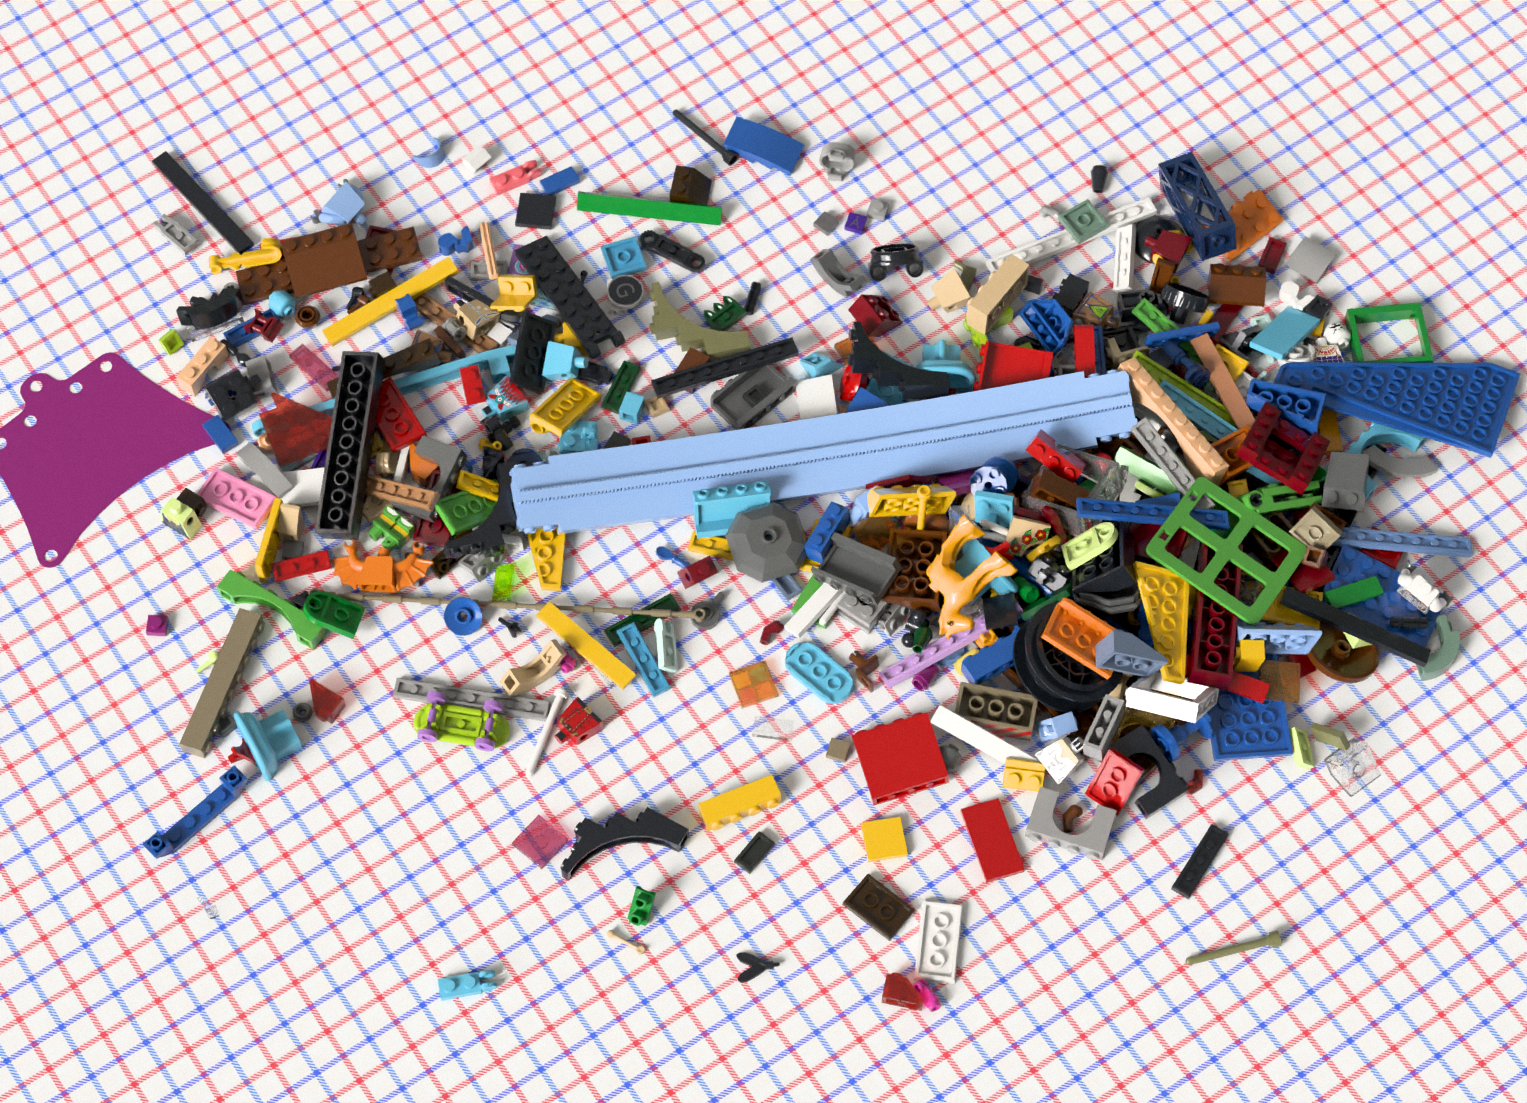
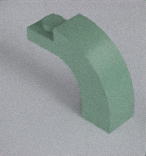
M1445 614L1437 616L1435 624L1441 648L1429 655L1425 667L1416 664L1421 682L1443 675L1451 667L1459 651V630L1452 631L1451 622L1447 621Z

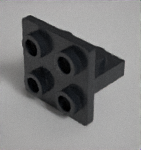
M1258 325L1243 329L1240 333L1234 331L1219 338L1224 347L1233 350L1246 361L1258 358L1264 354L1249 347L1250 341L1263 330Z

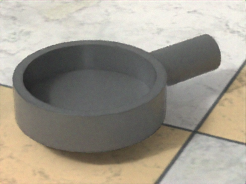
M719 592L712 602L701 601L696 603L691 611L702 608L705 611L706 618L702 622L691 619L692 624L700 630L714 628L720 619V612L717 606L725 598V595ZM699 613L696 616L701 617L703 614Z

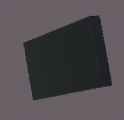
M527 311L522 313L509 383L539 394L544 393L546 377L542 375L548 341H554L556 322Z

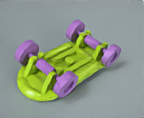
M429 691L426 700L430 703L420 708L414 718L413 725L418 734L417 737L425 742H449L474 746L479 750L489 752L503 746L510 736L509 723L501 715L504 705L494 700L485 701L484 710L445 704L447 698L445 694Z

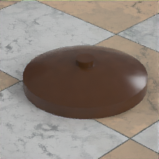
M1320 622L1319 630L1322 631V635L1307 654L1313 665L1326 676L1340 682L1357 683L1368 679L1378 667L1380 661L1379 647L1367 645L1353 649L1343 631Z

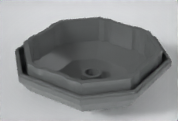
M775 502L737 512L725 535L737 571L761 583L798 572L807 556L804 545L808 540L798 513ZM769 535L772 539L766 540L765 537Z
M1137 578L1136 583L1119 591L1072 592L1078 604L1109 615L1134 611L1143 602Z

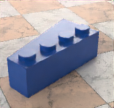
M1251 378L1246 401L1249 408L1259 412L1266 401L1282 411L1279 416L1280 418L1310 435L1314 431L1318 433L1325 409L1326 394Z

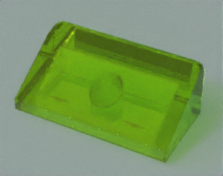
M515 564L496 567L492 602L512 601Z

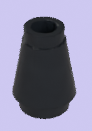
M1095 165L1090 171L1092 191L1094 193H1103L1108 176L1107 167Z

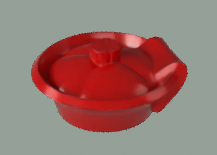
M848 366L840 382V400L852 401L860 387L865 389L867 374L852 373L851 366Z

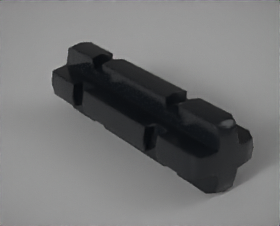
M755 281L751 284V289L744 306L746 315L750 316L754 313V307L761 290V283Z
M513 416L509 419V422L506 421L502 424L501 429H504L508 434L513 431L512 428L515 429L520 426V420ZM491 433L487 434V439H489L490 443H494L495 440L492 437L494 434Z
M1391 617L1389 621L1391 628L1416 629L1418 627V629H1426L1428 627V619L1425 617H1419V619L1417 617H1402L1401 619L1400 617Z

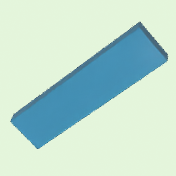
M633 622L617 630L619 638L652 697L654 698L670 690V685L661 669H659L656 660L635 623Z

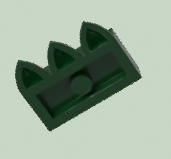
M723 296L724 305L713 303L715 313L710 310H704L706 324L713 330L726 331L746 316L745 309L732 297Z

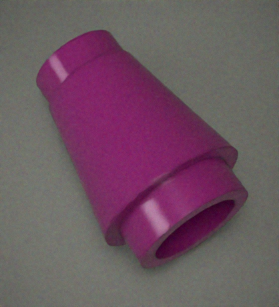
M932 664L915 674L912 680L913 686L919 691L928 690L939 673V668Z

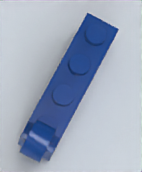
M1020 615L1017 617L1018 624L1020 622H1027L1029 620H1023V618ZM1018 625L1014 626V631L1011 635L1003 636L995 644L984 646L979 650V653L973 656L968 655L963 659L961 672L969 683L980 685L1014 666L1013 644L1020 629Z

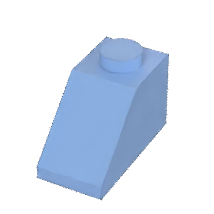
M1072 711L1036 723L1042 742L1078 730L1077 719Z

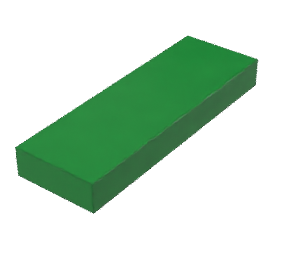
M1374 576L1326 591L1323 595L1327 604L1341 609L1382 596L1384 592L1377 577Z

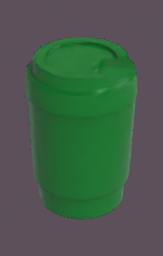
M1022 576L1016 577L1014 582L1019 588L1016 593L1027 603L1036 601L1039 596L1038 588Z

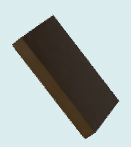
M867 874L842 904L888 941L892 940L915 913L913 907L870 874Z

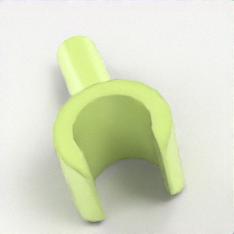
M216 650L208 653L209 660L196 669L198 674L208 666H214L219 655Z

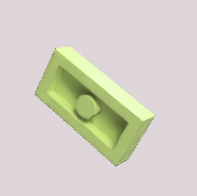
M1297 727L1289 729L1294 751V761L1297 766L1308 770L1315 767L1307 731Z

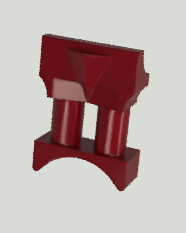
M254 309L255 318L249 324L243 325L244 330L250 334L252 331L260 333L264 340L273 343L284 324L276 317H264L260 310ZM260 322V323L264 324V326L262 327V326L257 325V324Z

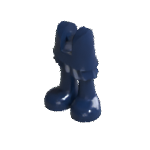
M1172 340L1166 341L1163 344L1164 352L1176 366L1185 365L1188 371L1185 374V380L1188 384L1193 383V386L1199 389L1209 381L1210 371L1190 359V354L1181 345Z

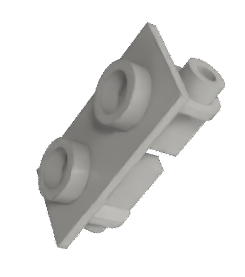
M892 604L888 609L892 614L885 612L878 621L877 627L882 631L886 629L891 637L906 616L910 614L912 608Z

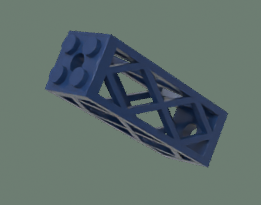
M1190 152L1159 163L1160 189L1188 237H1191V242L1201 260L1204 261L1237 249L1235 223L1194 154ZM1193 183L1195 190L1186 185ZM1181 191L1193 197L1191 210L1182 197ZM1199 199L1197 213H1195L1197 201ZM1203 202L1214 221L1201 215ZM1199 223L1208 226V228L1201 229Z

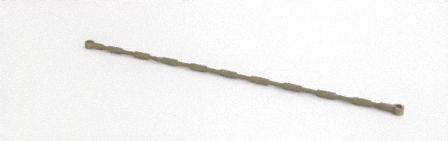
M313 588L309 594L320 591V589ZM329 592L349 601L414 602L424 605L449 604L452 601L438 597L411 598L400 595L373 596L362 593L336 594L335 592ZM472 599L479 606H490L500 609L528 608L540 611L547 604H525L514 601L487 602ZM553 604L559 610L574 611L576 613L641 614L670 618L671 616H679L680 618L695 619L697 622H702L706 618L705 611L702 608H698L695 611L680 610V612L666 609L638 610L628 607L600 608L590 605L562 606ZM699 613L703 614V616L698 617L696 615Z

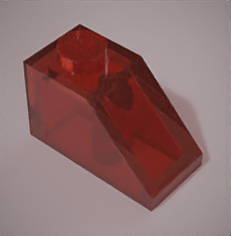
M311 679L309 684L316 717L323 722L328 721L333 724L346 706L344 698Z
M900 973L886 974L881 1003L922 1011L923 999L908 978L903 977Z

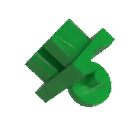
M640 886L636 887L627 918L629 923L640 926V924L646 926L648 924L656 892L644 890Z

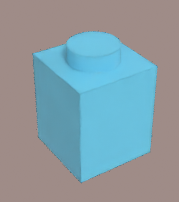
M626 392L619 409L620 419L638 424L645 407L644 396L635 392Z

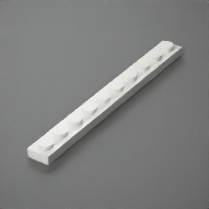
M1147 197L1103 214L1102 216L1108 222L1109 228L1081 244L1157 214V209L1150 198ZM1065 229L986 260V266L990 273L997 271L1004 258L1007 259L1010 254H1013L1027 264H1032L1080 244Z

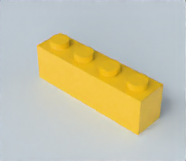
M769 775L698 803L699 813L707 831H716L730 822H739L745 816H754L763 809L775 808L781 803V793L773 776Z

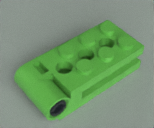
M1318 480L1310 481L1303 493L1320 488ZM1278 483L1235 496L1236 499L1261 516L1276 512L1300 510L1311 507L1314 502L1317 504L1322 503L1321 495L1314 496L1313 493L1302 495V497L1292 496L1299 493L1284 484L1278 485ZM1292 496L1283 500L1275 501L1276 503L1273 502V498Z

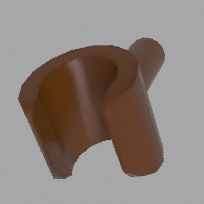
M360 295L357 303L347 313L351 314L360 308L361 305L365 306L370 303V298L366 295Z

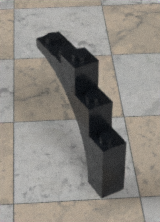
M853 321L852 329H849L848 333L849 340H852L851 354H848L847 363L848 366H851L852 373H872L873 378H876L877 386H898V391H901L903 399H933L948 396L950 383L947 372L918 369L891 358L869 339L861 321Z
M516 461L497 464L496 477L499 484V496L492 513L472 532L461 538L445 542L443 552L445 559L459 558L467 554L475 555L482 551L485 558L498 557L504 553L505 542L502 534H509L516 530L517 519L514 513L515 509L511 491L512 476L509 473L517 465Z
M649 807L644 812L641 811L636 822L616 812L613 817H609L605 827L585 817L582 823L579 822L575 827L574 832L577 842L571 848V855L568 859L565 858L560 866L562 877L569 881L576 871L590 858L618 845L650 843L680 852L689 837V829Z

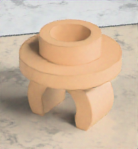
M262 433L258 437V444L260 446L258 449L264 453L273 450L276 446L275 437L270 433Z

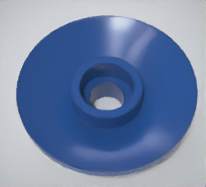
M456 598L445 608V624L450 631L457 635H470L477 631L482 623V610L470 598ZM466 612L468 614V617L463 618L461 616V613Z

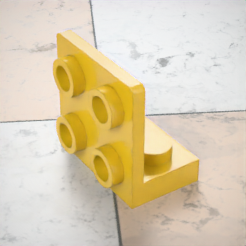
M500 275L498 277L500 295L490 307L491 309H497V311H524L538 296L535 275Z

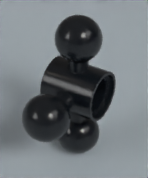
M916 608L912 611L905 625V629L910 632L905 633L901 639L903 646L907 648L913 647L915 629L922 625L929 626L930 621L926 617L931 616L932 611H924L922 608Z

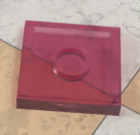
M538 815L512 842V845L540 869H543L569 840L548 821Z

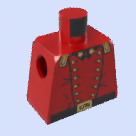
M576 697L558 718V726L561 730L554 737L561 745L569 738L576 745H579L604 729L603 721L579 697Z

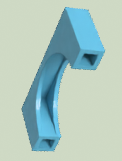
M1373 422L1369 430H1364L1359 436V440L1357 442L1353 441L1348 451L1343 452L1361 454L1365 448L1378 443L1397 444L1416 452L1426 442L1427 438ZM1369 475L1365 503L1373 496L1378 485Z

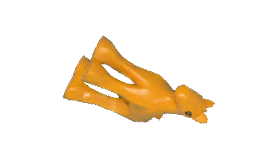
M964 514L959 518V523L954 526L949 537L941 545V553L936 554L934 561L928 566L926 571L931 581L929 584L930 588L936 593L940 591L944 596V604L938 622L940 626L939 634H945L947 640L950 639L951 634L974 628V620L971 617L960 614L965 605L975 600L985 585L996 577L1012 576L1017 572L1013 564L1005 557H1002L997 551L983 561L966 578L955 571L956 557L961 548L970 540L985 535V532Z

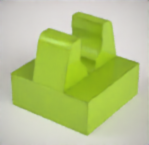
M174 329L169 330L158 339L165 352L170 356L184 345Z

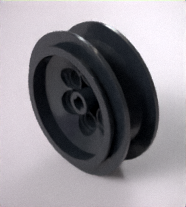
M1057 601L1042 607L1019 629L1013 644L1014 666L1026 690L1040 703L1060 712H1082L1094 707L1106 694H1110L1120 682L1123 673L1113 671L1111 677L1106 679L1041 638L1056 604L1060 602ZM1075 602L1077 605L1081 606L1085 610H1089L1093 615H1095L1101 620L1106 621L1109 624V622L1095 610L1084 607Z

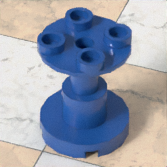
M995 456L989 459L970 477L971 492L973 495H975L976 490L1005 495L1013 490L1018 482V468L1013 461H1009L1003 456Z
M1208 713L1196 723L1187 722L1181 727L1175 725L1170 729L1157 724L1150 730L1154 736L1152 739L1156 745L1159 744L1163 748L1165 758L1171 762L1180 758L1179 746L1187 742V736L1195 731L1206 739H1211L1215 736L1210 726L1212 720Z

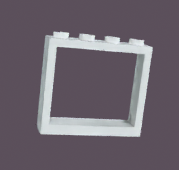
M1158 670L1150 678H1139L1126 689V706L1196 723L1217 704L1219 689L1188 683V677H1185V682L1182 685L1163 681L1161 671ZM1153 689V690H1157V691H1161V692H1166V693H1170V694H1174V695H1178V696H1182V697H1186V698H1191V699H1194V700H1193V701H1192V700H1187V699H1183V698H1179V697H1175V696H1171V695H1167V694H1163V693H1158V692H1154V691H1150V690Z

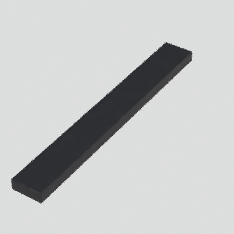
M167 151L152 160V164L236 252L242 255L254 246V242Z
M793 337L653 379L651 384L658 399L799 356V352Z
M1285 587L1280 604L1419 666H1426L1431 649L1293 588Z

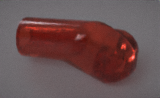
M1194 770L1193 780L1187 783L1188 791L1186 794H1194L1202 789L1203 770Z

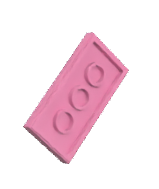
M217 467L214 468L197 493V495L204 498L207 506L257 530L270 513L274 499L277 498V496Z

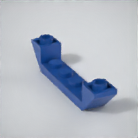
M235 765L219 778L221 785L167 832L161 835L157 831L143 843V846L156 859L178 851L237 799L248 779Z

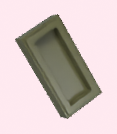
M1313 723L1310 726L1316 741L1346 751L1350 747L1344 732L1317 723Z

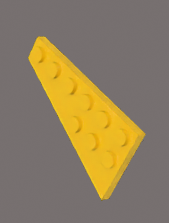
M557 527L553 531L545 532L543 529H538L535 533L527 534L541 589L561 591L566 534H558Z
M1136 561L1133 563L1153 644L1155 650L1168 659V663L1160 669L1163 681L1182 685L1185 682L1189 583L1169 569Z

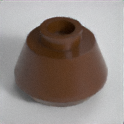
M310 305L299 308L295 314L296 323L307 330L315 328L320 320L319 310Z

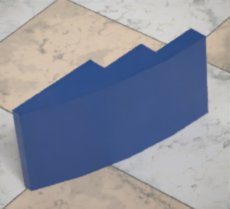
M736 117L722 146L733 150L751 163L757 161L769 169L775 167L783 173L790 175L805 145L772 128Z

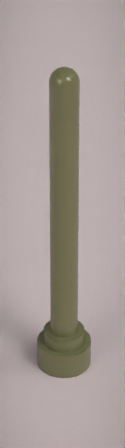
M1278 930L1269 932L1265 938L1186 958L1185 962L1187 965H1193L1267 945L1268 947L1276 948L1282 946V941Z

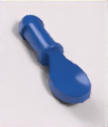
M663 546L657 547L655 551L660 559L672 560L673 564L675 563L681 568L691 565L689 562L679 558L678 555H673L669 549Z

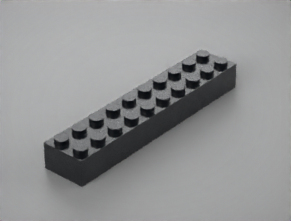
M342 351L315 533L322 539H359L385 359L378 352Z

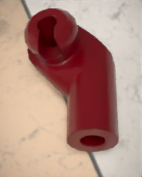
M774 620L763 628L759 642L763 645H769L772 633L775 631L777 633L782 632L784 625L778 620Z

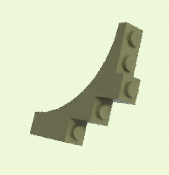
M659 282L652 283V291H649L651 302L655 301V306H653L654 315L652 316L653 323H650L651 334H655L656 341L675 337L676 344L681 346L682 352L688 351L690 347L701 349L702 353L710 356V362L751 350L747 330L733 332L717 331L695 324L680 315L670 305L663 294Z

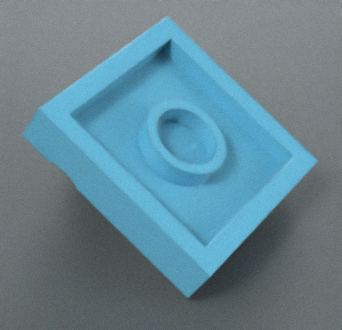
M578 420L561 437L559 436V454L598 450L597 421Z
M976 490L974 495L975 522L980 523L981 519H986L1003 527H1009L1014 515V496Z

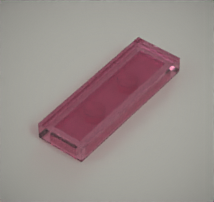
M303 343L289 354V358L327 392L329 391L327 382L339 377Z

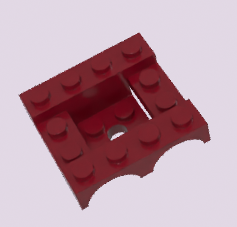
M1265 401L1235 455L1302 495L1315 474L1331 441L1315 431L1310 436L1303 430L1298 429L1279 417L1282 411ZM1269 434H1274L1302 453L1298 457L1275 441L1268 438Z

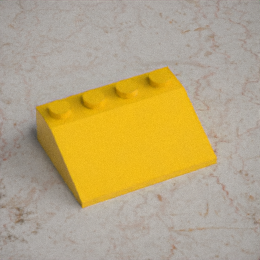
M940 484L930 485L929 488L932 494L927 499L926 515L946 514L956 496V491ZM901 485L891 488H884L883 486L873 487L867 495L869 516L918 515L920 499L917 496V489L921 485H912L905 488Z

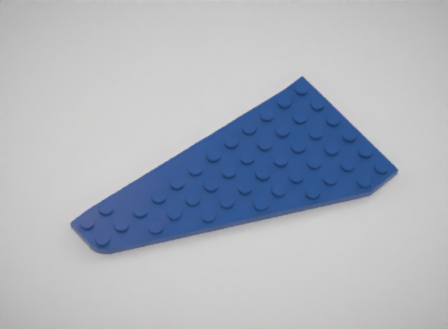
M1289 362L1279 368L1274 383L1326 394V409L1473 451L1491 458L1521 373L1494 363Z

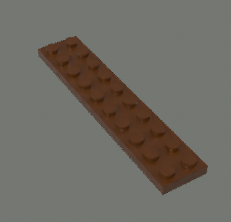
M414 227L357 241L366 274L385 268L390 269L422 261ZM285 259L271 264L236 271L244 305L267 300L276 290H285L289 294L294 293Z

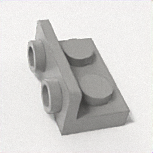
M482 551L475 555H465L458 561V564L461 568L470 572L476 581L481 582L505 559V555L503 553L498 557L485 558Z

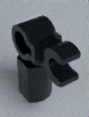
M495 416L491 418L485 417L480 421L486 428L485 431L494 434L492 436L494 440L502 444V452L507 451L514 445L505 430L501 429L502 425Z

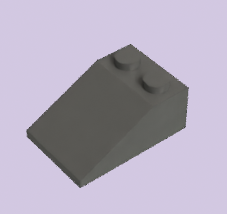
M1331 451L1323 490V508L1364 512L1370 455Z

